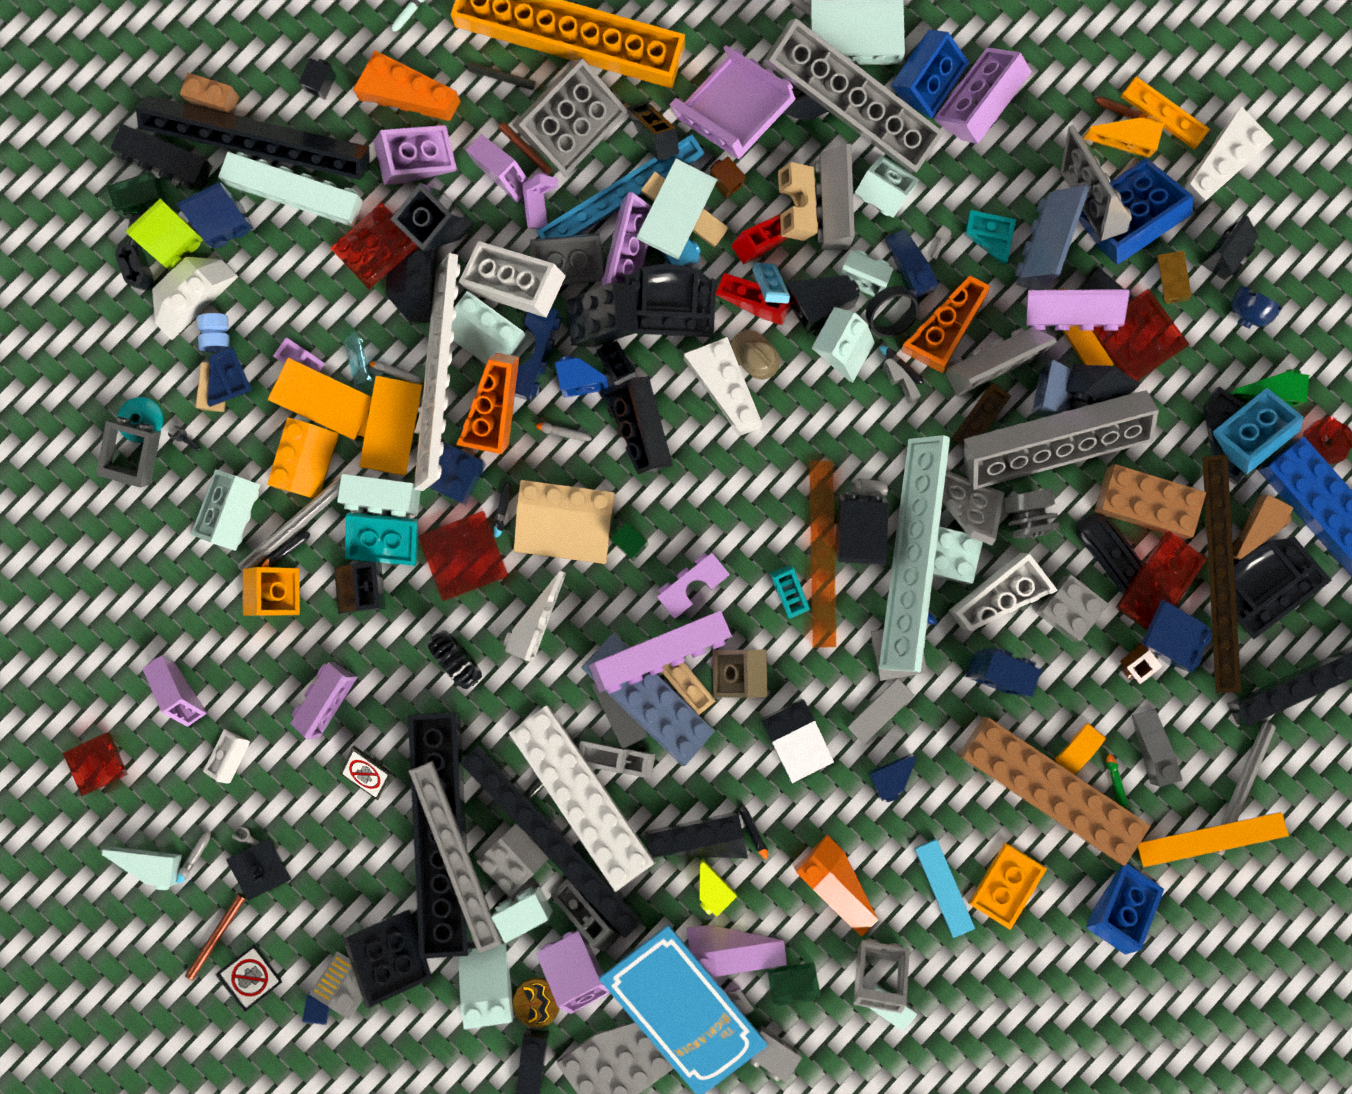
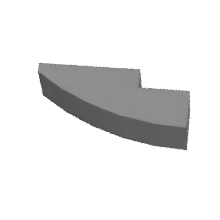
M580 741L579 751L591 768L644 778L652 776L655 759L654 753Z

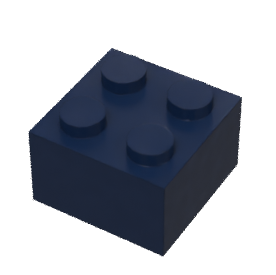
M443 442V453L439 456L438 464L441 465V475L428 488L466 506L486 464L482 460Z

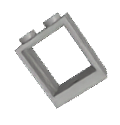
M874 939L862 940L857 951L853 1005L902 1013L907 1006L910 949L903 948L902 945L896 943L886 945ZM866 956L898 962L896 994L863 988Z

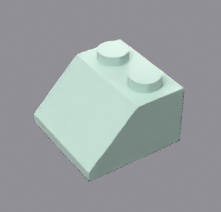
M881 155L869 168L855 193L864 202L871 203L879 208L882 214L890 215L894 218L919 182V179Z
M851 250L840 276L848 275L851 281H856L860 291L874 297L878 292L886 288L893 268L884 260H873L868 258V255L862 251L856 250L854 252Z

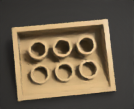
M521 480L517 504L514 552L606 564L615 493Z

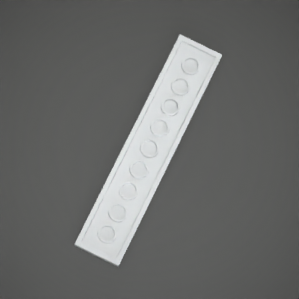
M449 253L435 271L414 490L424 491L432 485L441 475V465L438 464L439 456L442 455L444 444L441 442V433L444 432L446 420L443 419V411L446 410L448 404L445 390L450 382V374H447V369L452 360V352L449 351V347L454 338V330L451 329V326L456 316V308L453 305L458 294V286L455 283L460 273V264H457L458 255Z

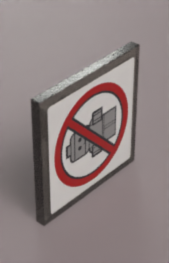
M353 746L340 774L370 796L379 800L393 772L381 765V760L373 756L371 758L359 748Z

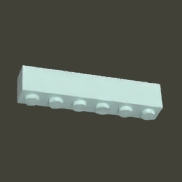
M227 152L218 176L227 186L351 227L355 226L363 204L358 192L345 187L342 190L336 188V185L329 181L323 180L321 183L315 181V178L308 174L301 173L300 176L294 174L289 168L284 166L276 168L271 163L262 159L254 161L248 155L241 152L236 154Z

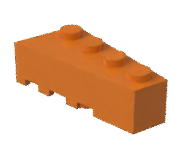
M376 50L373 52L353 89L359 101L374 102L385 107H396L407 112H418L421 115L446 121L451 120L460 104V99L455 90Z
M969 276L949 296L948 300L917 329V332L903 344L902 352L943 374L987 298L991 286Z
M496 352L488 360L478 386L477 394L473 399L469 415L465 420L463 431L456 445L502 454L509 446L519 363L518 356Z

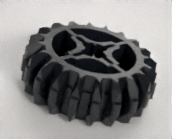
M442 630L431 637L432 639L428 641L430 653L458 686L468 689L478 683V680L482 678L479 666L451 633Z

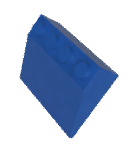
M1145 158L1110 182L1114 190L1119 192L1123 205L1128 207L1131 212L1132 219L1127 232L1101 241L1083 210L1081 211L1079 221L1100 250L1118 265L1192 215L1193 195L1148 158Z

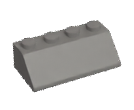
M845 144L820 153L819 161H815V175H819V183L816 184L815 192L816 198H820V206H817L816 214L817 220H821V229H817V242L821 243L822 250L849 249L855 236L851 144Z

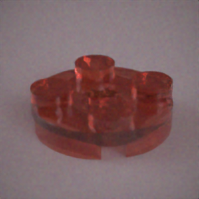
M1328 417L1317 420L1303 432V437L1311 443L1329 465L1345 460L1352 448L1351 429L1345 423L1336 420V418ZM1326 435L1328 438L1333 439L1330 447L1324 444Z

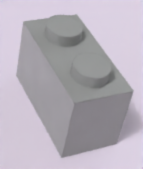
M759 1025L757 1031L766 1040L768 1046L748 1060V1062L755 1067L762 1066L768 1070L767 1074L774 1080L779 1081L781 1079L787 1082L802 1059L801 1053L798 1049L762 1025Z

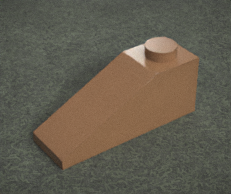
M1269 494L1258 497L1233 547L1234 560L1242 559L1286 527L1292 519L1291 512L1294 507Z

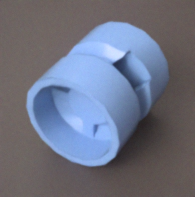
M206 313L197 316V328L202 332V334L198 335L199 350L204 352H220L230 348V338L225 333L229 327L227 315Z

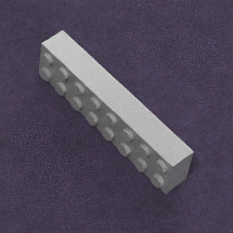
M797 18L788 22L763 61L907 171L917 172L944 133Z
M1144 390L1026 423H1019L1011 427L997 429L989 433L975 435L964 439V471L973 490L1149 443L1154 439L1159 409L1148 391Z

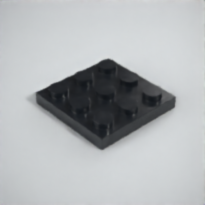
M410 909L342 937L366 1008H371L433 978L427 959H420L419 936Z

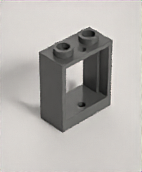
M118 416L116 419L106 421L96 475L140 488L151 485L161 431L153 429V425L147 423H138V425L130 423L131 419ZM118 430L144 437L138 472L112 465Z

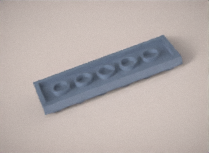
M613 633L586 661L581 669L594 680L589 665L629 649V647ZM650 672L642 674L643 680L631 685L629 681L620 684L622 689L608 694L682 767L689 763L715 732L657 674L652 676Z

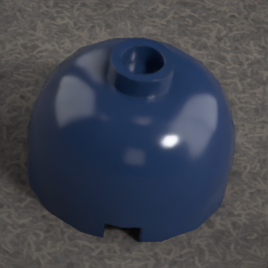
M1240 286L1232 299L1231 306L1233 314L1239 318L1237 323L1248 329L1252 325L1263 327L1272 323L1283 307L1260 293H1250L1251 289Z

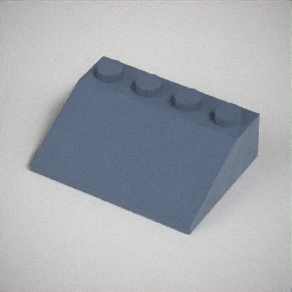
M1085 184L1053 191L1045 199L1042 198L1037 208V212L1040 213L1038 220L1033 221L1029 231L1032 234L1031 240L1026 242L1022 254L1025 255L1024 261L1018 264L1015 276L1018 277L1017 285L1031 290H1045L1060 275L1090 188L1089 185Z

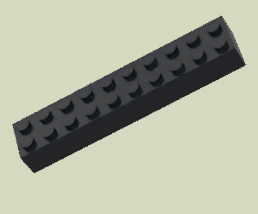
M460 711L408 715L410 770L433 761L467 849L463 766L460 764L463 760ZM411 778L420 959L468 956L472 951V935Z

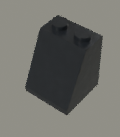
M422 183L418 184L391 218L422 251H428L460 240L474 224V221L443 191Z
M848 275L791 281L786 285L790 295V307L807 334L823 326L834 307L850 310L855 307L860 297L858 284L855 280L851 281Z
M852 491L845 492V495L839 494L834 546L838 562L886 565L889 502L886 497H883V494L869 493V496H863Z

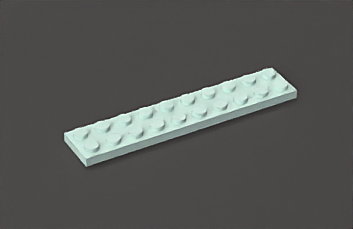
M945 435L908 439L879 669L921 672L950 437Z

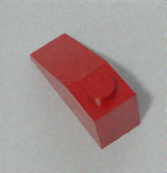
M780 214L743 231L733 242L731 247L743 265L762 256L788 239L787 237H781Z
M726 273L723 274L716 291V295L761 319L783 325L791 305L790 298L788 303L766 302L757 283Z

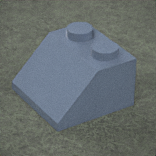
M1052 360L1040 370L1031 414L1048 417L1070 410L1071 401H1068L1069 393L1066 391L1072 372L1070 368Z

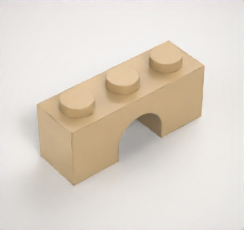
M790 162L778 171L779 193L789 195L795 206L780 214L781 237L805 241L815 235L818 228L814 167Z

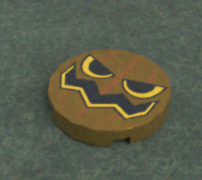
M534 977L524 981L517 989L513 998V1009L516 1017L523 1024L530 1027L541 1028L550 1024L557 1017L560 1010L545 978Z

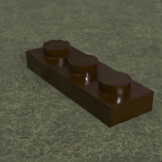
M994 382L991 383L953 434L951 440L964 449V439L984 434L1011 398V395Z

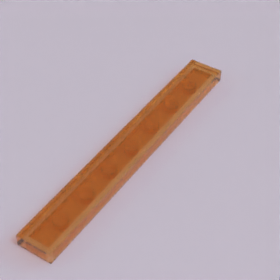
M809 461L812 648L837 647L833 461Z

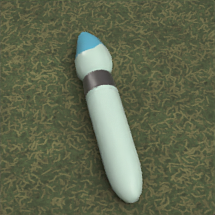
M412 0L394 21L392 31H398L425 0Z

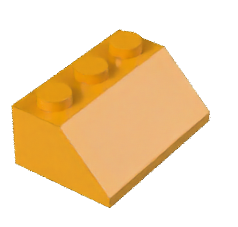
M287 417L267 485L314 499L323 490L339 434Z

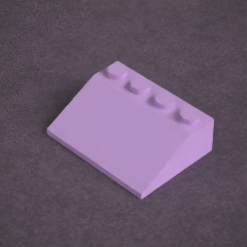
M1028 290L1026 327H1033L1039 331H1045V327H1055V331H1069L1070 327H1079L1080 331H1093L1094 327H1104V331H1117L1118 327H1122L1125 322L1129 290Z

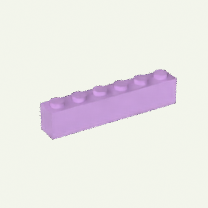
M718 611L589 665L599 692L607 690L608 694L622 689L620 684L629 681L630 685L643 680L642 674L650 672L651 676L664 671L663 666L671 663V666L674 667L685 662L684 657L691 654L692 658L706 653L704 649L712 645L714 650L726 645L725 639L732 637L722 612Z

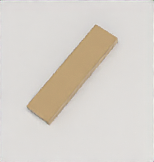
M654 172L641 192L652 201H655L665 179L657 172ZM703 209L693 232L715 248L729 228Z

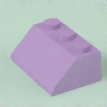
M328 662L327 665L324 664L317 673L319 678L315 685L311 684L304 694L306 697L302 705L299 704L292 713L294 718L290 724L308 740L321 737L358 677L335 662Z

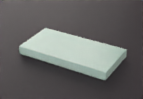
M675 159L636 239L679 259L717 179Z

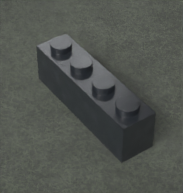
M121 124L110 147L117 154L116 158L127 164H130L131 161L137 163V167L148 173H151L152 170L158 172V176L170 182L172 179L177 180L179 185L188 190L196 188L202 191L213 168L203 157L124 124Z

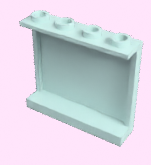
M811 0V30L848 59L856 61L858 64H902L905 54L903 0Z

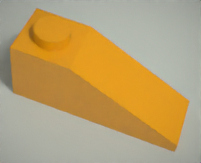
M1149 117L1091 126L1083 139L1150 158L1157 150L1164 124Z

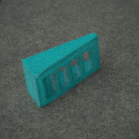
M788 565L769 574L788 619L810 610L794 567ZM790 575V578L779 582L780 578ZM793 583L794 587L783 591V587ZM797 592V596L786 600V596ZM801 601V605L790 609L789 605Z

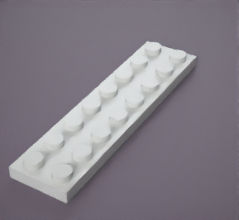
M548 705L509 732L615 892L656 863Z

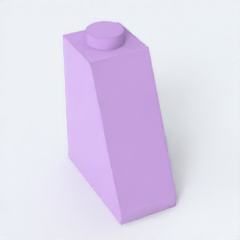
M481 134L466 149V152L484 173L518 203L524 197L522 183L527 181L528 178L512 157Z
M161 655L142 668L163 714L187 727L207 714L173 661Z

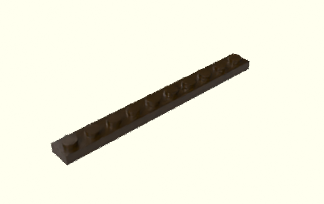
M1228 455L1203 456L1216 693L1241 692Z

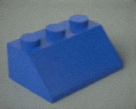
M928 30L891 86L901 100L925 116L932 118L969 62L949 32Z

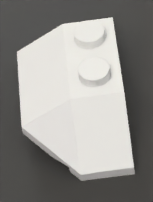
M185 257L152 289L155 324L173 340L239 276L221 259Z

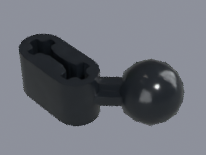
M145 212L134 214L129 220L128 228ZM131 238L128 244L118 246L115 253L116 260L123 279L128 285L139 290H148L153 285V275L146 256L141 251L143 247Z

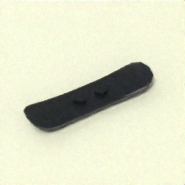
M1093 513L1084 517L1076 526V534L1079 540L1113 580L1145 629L1148 630L1161 600L1174 606L1170 597L1140 560L1118 527L1103 514Z

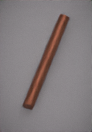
M237 894L185 975L186 978L194 980L246 900L244 895Z

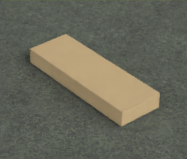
M684 662L674 667L671 666V663L663 666L664 671L662 673L698 715L716 702Z

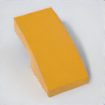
M1087 722L1071 738V742L1055 757V761L1076 775L1099 749L1106 737Z

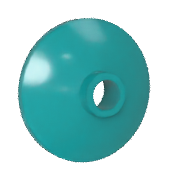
M135 397L128 400L121 406L117 417L131 419L130 423L137 425L138 423H147L153 425V429L159 431L163 427L164 417L161 408L156 402L145 397ZM139 415L140 420L135 423L134 417ZM120 431L129 441L135 443L144 442V437Z

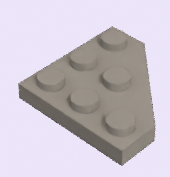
M946 471L942 498L943 504L969 537L993 545L997 536L1004 492L988 486L973 490L967 478Z

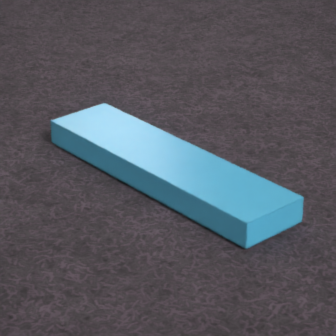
M934 839L915 847L916 854L951 936L955 938L974 930L975 927L938 840Z

